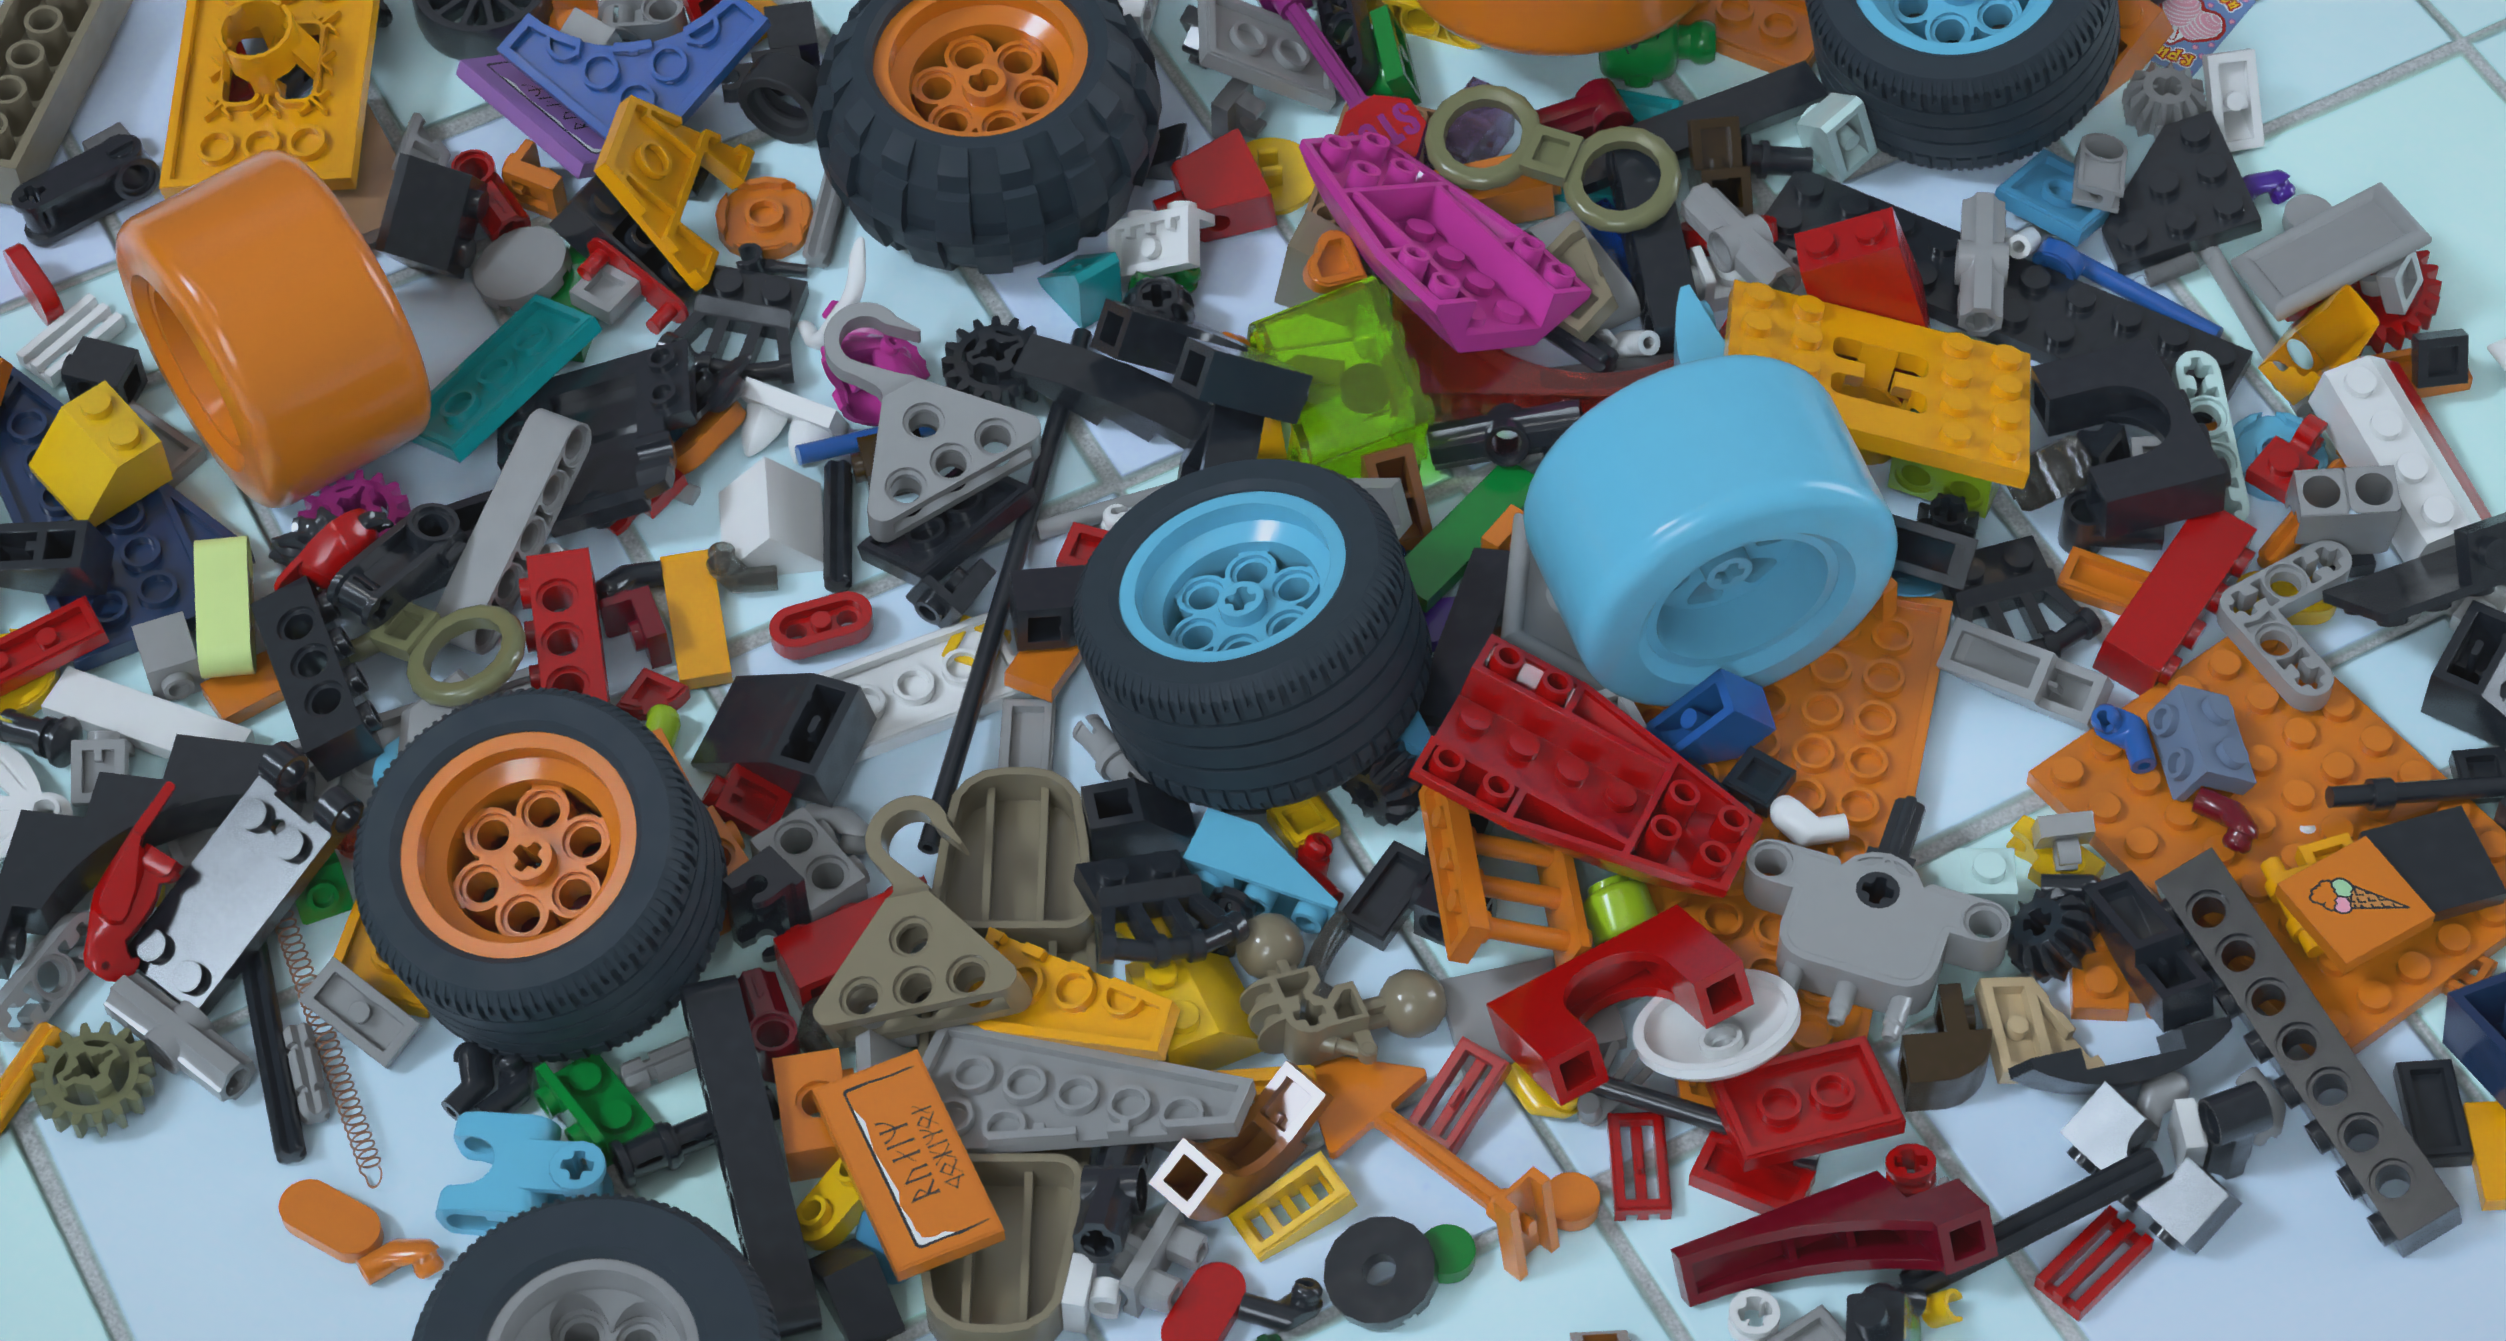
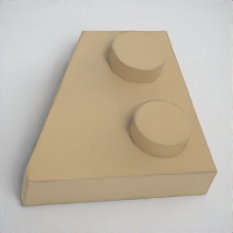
M2033 977L1979 978L1974 988V993L1983 1028L1992 1029L1990 1056L1997 1084H2020L2010 1080L2008 1068L2030 1058L2077 1048L2082 1049L2087 1070L2105 1066L2104 1061L2098 1054L2090 1058L2073 1038L2076 1028L2063 1012L2058 1011L2051 1005L2048 994Z

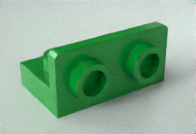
M592 1054L590 1058H579V1060L573 1061L556 1073H553L545 1062L534 1068L539 1088L534 1091V1095L543 1112L549 1119H554L557 1116L567 1127L564 1129V1133L568 1141H586L600 1148L606 1159L607 1168L613 1164L608 1148L609 1142L617 1139L624 1143L652 1131V1126L655 1124L600 1055L595 1056Z

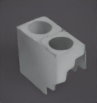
M2394 465L2294 470L2285 495V507L2288 508L2290 504L2293 515H2295L2296 511L2298 523L2300 522L2294 543L2308 544L2321 540H2332L2346 547L2351 555L2378 554L2388 551L2402 513ZM2350 508L2354 512L2361 514H2349Z

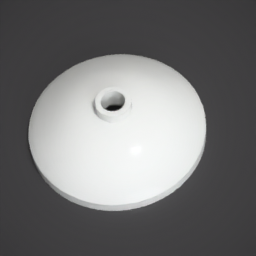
M1745 969L1755 1004L1708 1029L1703 1027L1676 1002L1655 996L1642 1009L1634 1023L1633 1041L1637 1054L1641 1061L1652 1070L1677 1080L1710 1082L1742 1075L1770 1061L1792 1039L1801 1020V1009L1797 994L1789 983L1774 974L1760 970Z

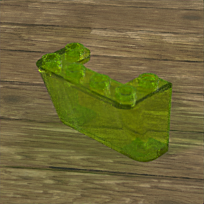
M1372 275L1249 324L1246 339L1252 348L1313 376L1309 387L1308 399L1302 408L1297 425L1291 424L1286 460L1317 465L1342 474L1347 478H1361V455L1411 442L1413 443L1420 473L1421 462L1428 457L1426 436L1428 426L1434 424V406L1431 397L1423 395L1419 385L1420 374L1418 364L1415 358H1409L1407 355L1403 326L1399 320L1394 321L1392 317L1389 291L1385 284H1379L1377 278Z

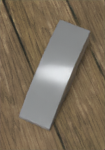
M1958 617L1955 619L1936 664L1939 669L1971 684L2084 731H2089L2093 728L2091 724L2093 710L2101 704H2107L2114 688V684L2104 674L2060 659L2054 652Z

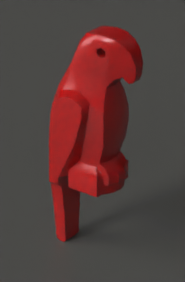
M171 781L165 783L134 825L94 890L83 953L84 965L96 976L107 982H116L123 975L132 976L136 973L141 960L138 957L132 958L128 950L127 941L144 926L151 916L158 901L162 885L177 882L184 868L179 862L148 843L142 848L144 837L176 789L175 784Z

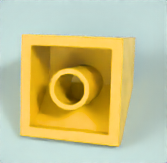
M106 380L61 406L29 463L31 472L74 520H89L94 527L173 480L162 441Z
M1208 953L1206 960L1202 962L1188 963L1184 958L1171 960L1168 967L1156 969L1152 968L1149 963L1131 962L1125 965L1126 982L1173 1000L1180 1009L1166 1059L1162 1062L1213 1071L1263 1052L1258 1047V1035L1250 1029L1248 1023L1249 1015L1240 1006L1239 1000L1245 988L1228 956Z

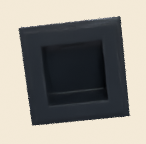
M1179 123L1159 130L1160 138L1147 179L1173 181L1170 167L1175 161L1187 155V123Z

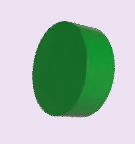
M1441 1224L1432 1227L1424 1233L1431 1244L1439 1264L1438 1283L1453 1284L1464 1280L1470 1275L1475 1266L1476 1246L1472 1236L1465 1229L1452 1224Z

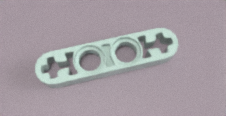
M2192 350L2185 352L2178 358L2171 372L2172 380L2178 390L2184 389L2187 393L2192 414L2206 412L2215 419L2217 429L2208 431L2211 446L2217 457L2225 458L2231 473V486L2227 487L2225 491L2224 510L2233 513L2234 516L2245 522L2250 514V504L2221 369L2218 362L2211 355L2203 351ZM2188 369L2194 370L2196 377L2204 378L2199 387V396L2194 397L2197 391L2196 381L2193 376L2186 375Z

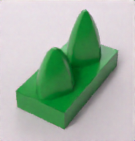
M1387 4L1370 11L1378 63L1381 64H1379V73L1374 85L1365 95L1395 96L1408 98L1414 105L1422 103L1405 31Z

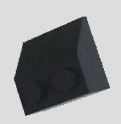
M400 153L374 250L408 267L463 280L466 268H469L475 259L476 241L474 236L478 221L485 217L488 210V184L473 175L412 155Z

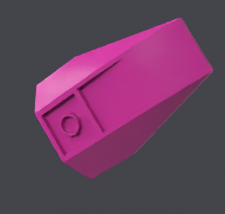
M1364 132L1362 135L1339 136L1327 134L1321 138L1301 140L1299 149L1308 171L1341 230L1350 236L1357 252L1376 275L1458 353L1535 345L1589 299L1592 290L1576 276V272L1570 266L1561 263L1554 257L1540 239L1529 235L1391 143L1385 136L1375 132Z

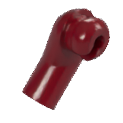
M2201 787L2193 803L2192 812L2228 827L2226 834L2222 838L2223 846L2243 855L2248 853L2253 839L2258 840L2259 827L2245 806L2238 801Z

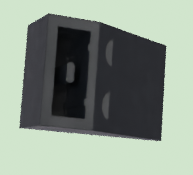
M2472 600L2431 674L2420 712L2495 745L2505 746V749L2506 613Z
M816 673L736 676L690 764L693 768L725 777L737 763L793 794L792 797L832 808L877 718L859 685Z

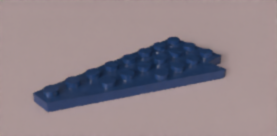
M14 366L0 406V496L12 523L73 521V517L37 479L29 467V463L61 406L64 404ZM168 483L95 527L115 549L106 595H87L86 598L110 642L73 660L72 663L75 669L86 672L138 652L139 650L131 627L183 611L189 632L196 630L194 541L237 537V535ZM252 552V561H253V564H255L256 562H255L254 555H253V552ZM43 594L50 612L83 597H57Z

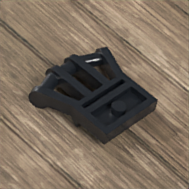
M715 265L709 283L702 288L701 293L697 294L695 298L693 313L673 333L666 332L662 335L656 347L686 338L692 344L707 328H713L705 351H701L700 354L695 352V373L702 368H707L712 374H715L730 362L721 358L731 333L746 334L739 356L749 354L752 358L739 376L744 381L747 377L761 382L781 380L782 385L795 384L790 342L809 296L808 282ZM765 338L777 340L779 360L756 363Z
M2033 535L1976 549L1964 590L1942 585V593L1945 599L1953 601L1952 614L1955 619L1958 617L1973 623V620L1984 618L1989 629L2015 638L2003 613L2018 609L2033 639L2026 643L2054 652L2060 659L2061 654L2082 639L2091 640L2102 631L2100 619L2094 611L2088 607L2081 608L2057 586L2055 573L2052 568H2048ZM2038 604H2045L2066 625L2056 632L2050 630Z
M1177 849L1076 864L1073 881L1099 926V964L1113 965L1114 960L1149 963L1152 968L1156 969L1168 967L1171 960L1184 958L1188 963L1202 962L1206 960L1208 953L1226 944L1236 946L1249 937V926L1246 919L1237 911L1227 913L1203 894L1200 877L1198 874L1190 872ZM1186 913H1188L1191 917H1193L1196 921L1203 925L1207 930L1202 931L1199 928L1195 929ZM1162 917L1173 938H1167L1165 934H1159L1150 918ZM1126 922L1135 939L1118 938L1117 932H1115V924Z

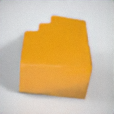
M2348 284L2344 285L2291 324L2259 365L2258 369L2283 397L2294 406L2314 391L2325 371L2349 363L2359 356L2378 328L2379 320L2357 292ZM2290 339L2299 340L2309 349L2313 357V367L2311 369H2303L2292 360L2287 350V342ZM2273 362H2281L2288 368L2285 371H2280Z

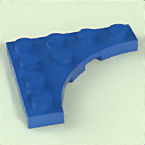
M721 0L706 14L684 26V31L654 42L651 39L633 42H616L614 46L583 42L581 38L560 32L528 13L496 50L505 60L605 140L619 104L630 95L682 117V125H684L772 25L766 16L746 0Z

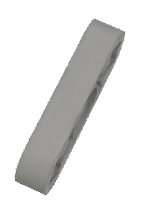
M90 911L70 912L61 917L0 989V1041L26 1042L35 1027L41 1022H48L89 973L90 970L84 965L83 953L85 946H73L80 938L76 928L80 926L88 927ZM58 950H70V952L66 955ZM46 961L55 964L59 971V982L51 992L44 991L40 987L37 978L39 968ZM30 998L39 1002L26 1004ZM23 1006L17 1014V1019L21 1023L20 1027H8L12 1019L7 1011L8 1008Z

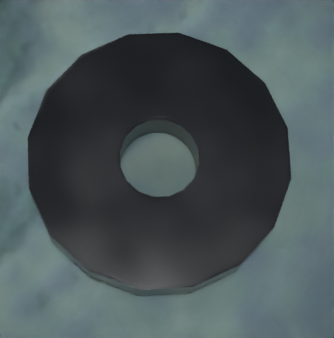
M1394 1216L1370 1217L1351 1225L1334 1241L1325 1259L1323 1281L1330 1301L1348 1322L1367 1330H1392L1404 1325L1403 1321L1410 1319L1415 1313L1418 1316L1429 1306L1438 1287L1439 1264L1428 1238L1414 1224ZM1391 1262L1395 1264L1396 1272L1388 1283L1375 1286L1367 1282L1370 1269L1377 1263Z

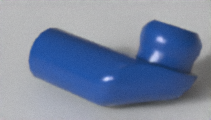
M2101 704L2093 710L2091 724L2096 734L2103 740L2125 750L2130 769L2133 773H2147L2157 766L2147 727L2140 717L2112 704Z

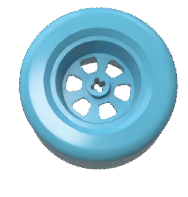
M1725 355L1686 362L1644 377L1604 399L1573 423L1549 449L1535 471L1524 503L1523 521L1528 545L1583 664L1592 677L1612 693L1633 702L1653 706L1669 707L1720 668L1765 687L1812 663L1844 639L1872 610L1889 582L1898 549V535L1893 515L1831 395L1807 371L1785 361L1758 355Z

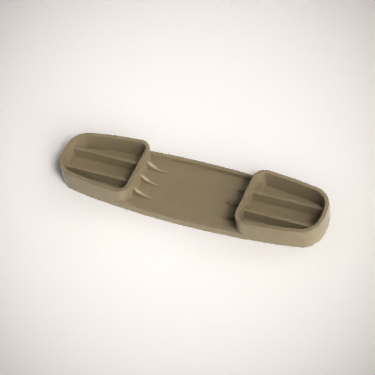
M1001 767L983 770L966 779L952 795L947 816L953 823L955 832L971 854L969 856L965 855L941 837L932 890L937 898L984 939L988 928L991 927L1004 932L1013 940L1023 944L1029 942L1044 948L1053 956L1068 962L1071 960L1090 967L1093 972L1097 973L1095 919L1073 881L1076 864L1090 862L1088 836L1079 792L1065 777L1052 770L1034 767ZM930 992L923 993L922 1001L928 997ZM939 1010L921 1013V1018H930L937 1014ZM936 1030L920 1033L918 1052L921 1058H923ZM1093 1147L1015 1153H968L1005 1230V1240L921 1273L928 1328L937 1341L1056 1340L1064 1330L1061 1302L1073 1253H1079L1075 1252L1072 1234L1081 1209V1174L1084 1166L1091 1164Z

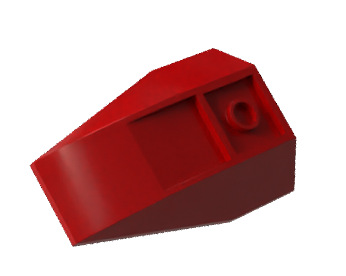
M1491 634L1473 664L1459 696L1436 735L1430 737L1408 776L1512 832L1580 861L1641 882L1704 896L1725 897L1764 821L1589 684L1494 634Z

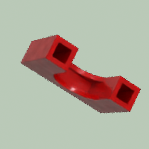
M1677 904L1486 1003L1500 1048L1560 1106H1563L1610 1081L1596 1036L1585 1026V1023L1602 1009L1626 999L1646 996L1662 997L1676 1002L1703 1027L1708 1029L1755 1003L1742 959Z

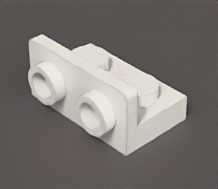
M1173 201L1167 204V209L1133 210L1127 213V218L1117 220L1107 230L1108 252H1116L1120 260L1121 284L1129 282L1131 276L1136 271L1155 277L1200 267V229L1215 226V215L1198 209L1195 202Z

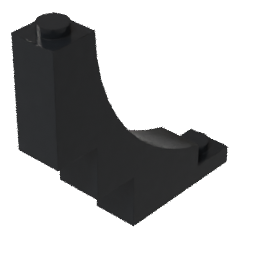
M176 734L163 779L99 771L85 817L21 809L0 873V979L9 980L14 961L22 959L27 942L26 933L46 936L61 917L70 913L98 885L104 872L132 828L166 782L171 781L174 783L176 789L144 837L142 848L146 843L157 847L191 833L219 827L259 776V762L271 745ZM297 749V750H299L302 754H304L303 749ZM308 770L302 782L292 789L284 799L285 802L300 814L304 803L310 804L313 800L316 787L315 773Z

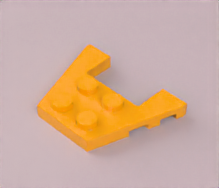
M630 95L617 108L593 171L687 284L697 292L709 283L720 253L680 221L699 167L701 165L726 186L734 190L745 182L755 151L741 143L735 148L720 142L721 135L707 128L700 133L682 125V117Z

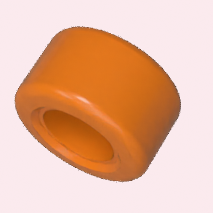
M268 149L258 152L133 215L123 223L116 237L115 253L117 267L127 299L142 335L166 383L192 427L228 477L249 498L268 508L290 506L407 444L425 430L431 414V391L420 350L404 311L383 269L352 218L324 181L303 161L285 151Z

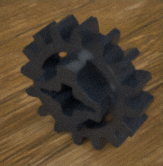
M993 316L991 325L984 326L982 322L976 319L973 320L974 330L969 333L959 328L956 330L957 343L946 342V357L941 358L946 387L1001 405H1010L1011 408L1020 411V401L1025 398L1033 403L1038 401V391L1010 376L1031 333L1037 335L1035 326L1032 325L1022 331L1020 330L1019 319L1015 317L1008 325H1001L999 316Z

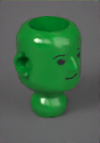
M1706 19L1696 20L1690 25H1678L1677 22L1669 29L1642 42L1600 52V71L1610 80L1624 81L1625 86L1640 89L1652 86L1653 81H1663L1670 78L1676 72L1678 60H1690L1692 63L1700 66L1708 65L1715 61L1716 26L1713 22Z

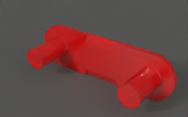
M593 238L588 243L587 247L590 256L577 268L578 274L584 280L590 281L608 263L640 281L641 295L646 298V302L657 309L646 322L647 328L653 334H660L671 321L683 323L689 317V311L679 297L610 243L601 238Z

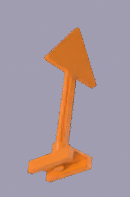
M1345 1056L1324 1061L1314 1066L1317 1083L1334 1097L1317 1120L1331 1159L1340 1157L1371 1129L1376 1128L1486 1210V1215L1497 1224L1504 1270L1520 1282L1528 1275L1526 1256L1539 1244L1551 1253L1560 1247L1551 1182L1548 1176L1533 1166L1508 1189H1500L1394 1110L1427 1081L1425 1069L1378 1061L1372 1064H1363L1358 1058Z

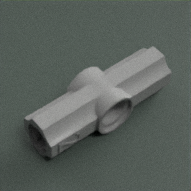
M1707 182L1691 189L1690 194L1681 202L1680 216L1707 242L1709 255L1721 272L1729 273L1735 270L1747 283L1759 282L1770 286L1772 289L1791 294L1801 285L1800 270L1774 245L1771 230L1763 217L1758 214L1745 216L1717 188H1712Z
M1976 192L1974 196L1963 199L1961 208L1960 240L1957 242L1954 284L1959 285L1957 300L1958 327L1964 328L1970 336L1987 337L1991 332L2000 330L2003 321L2004 288H2006L2009 268V243H2005L2006 210L2005 202L1999 200L1994 193Z
M138 973L132 976L123 975L110 987L108 998L103 1003L106 1013L124 1028L131 1029L132 1034L140 1040L143 1039L149 1054L164 1069L173 1074H177L181 1070L221 1102H225L228 1099L236 1100L249 1088L250 1081L257 1071L254 1061L220 1036L209 1018L194 1004L186 1000L178 1004Z

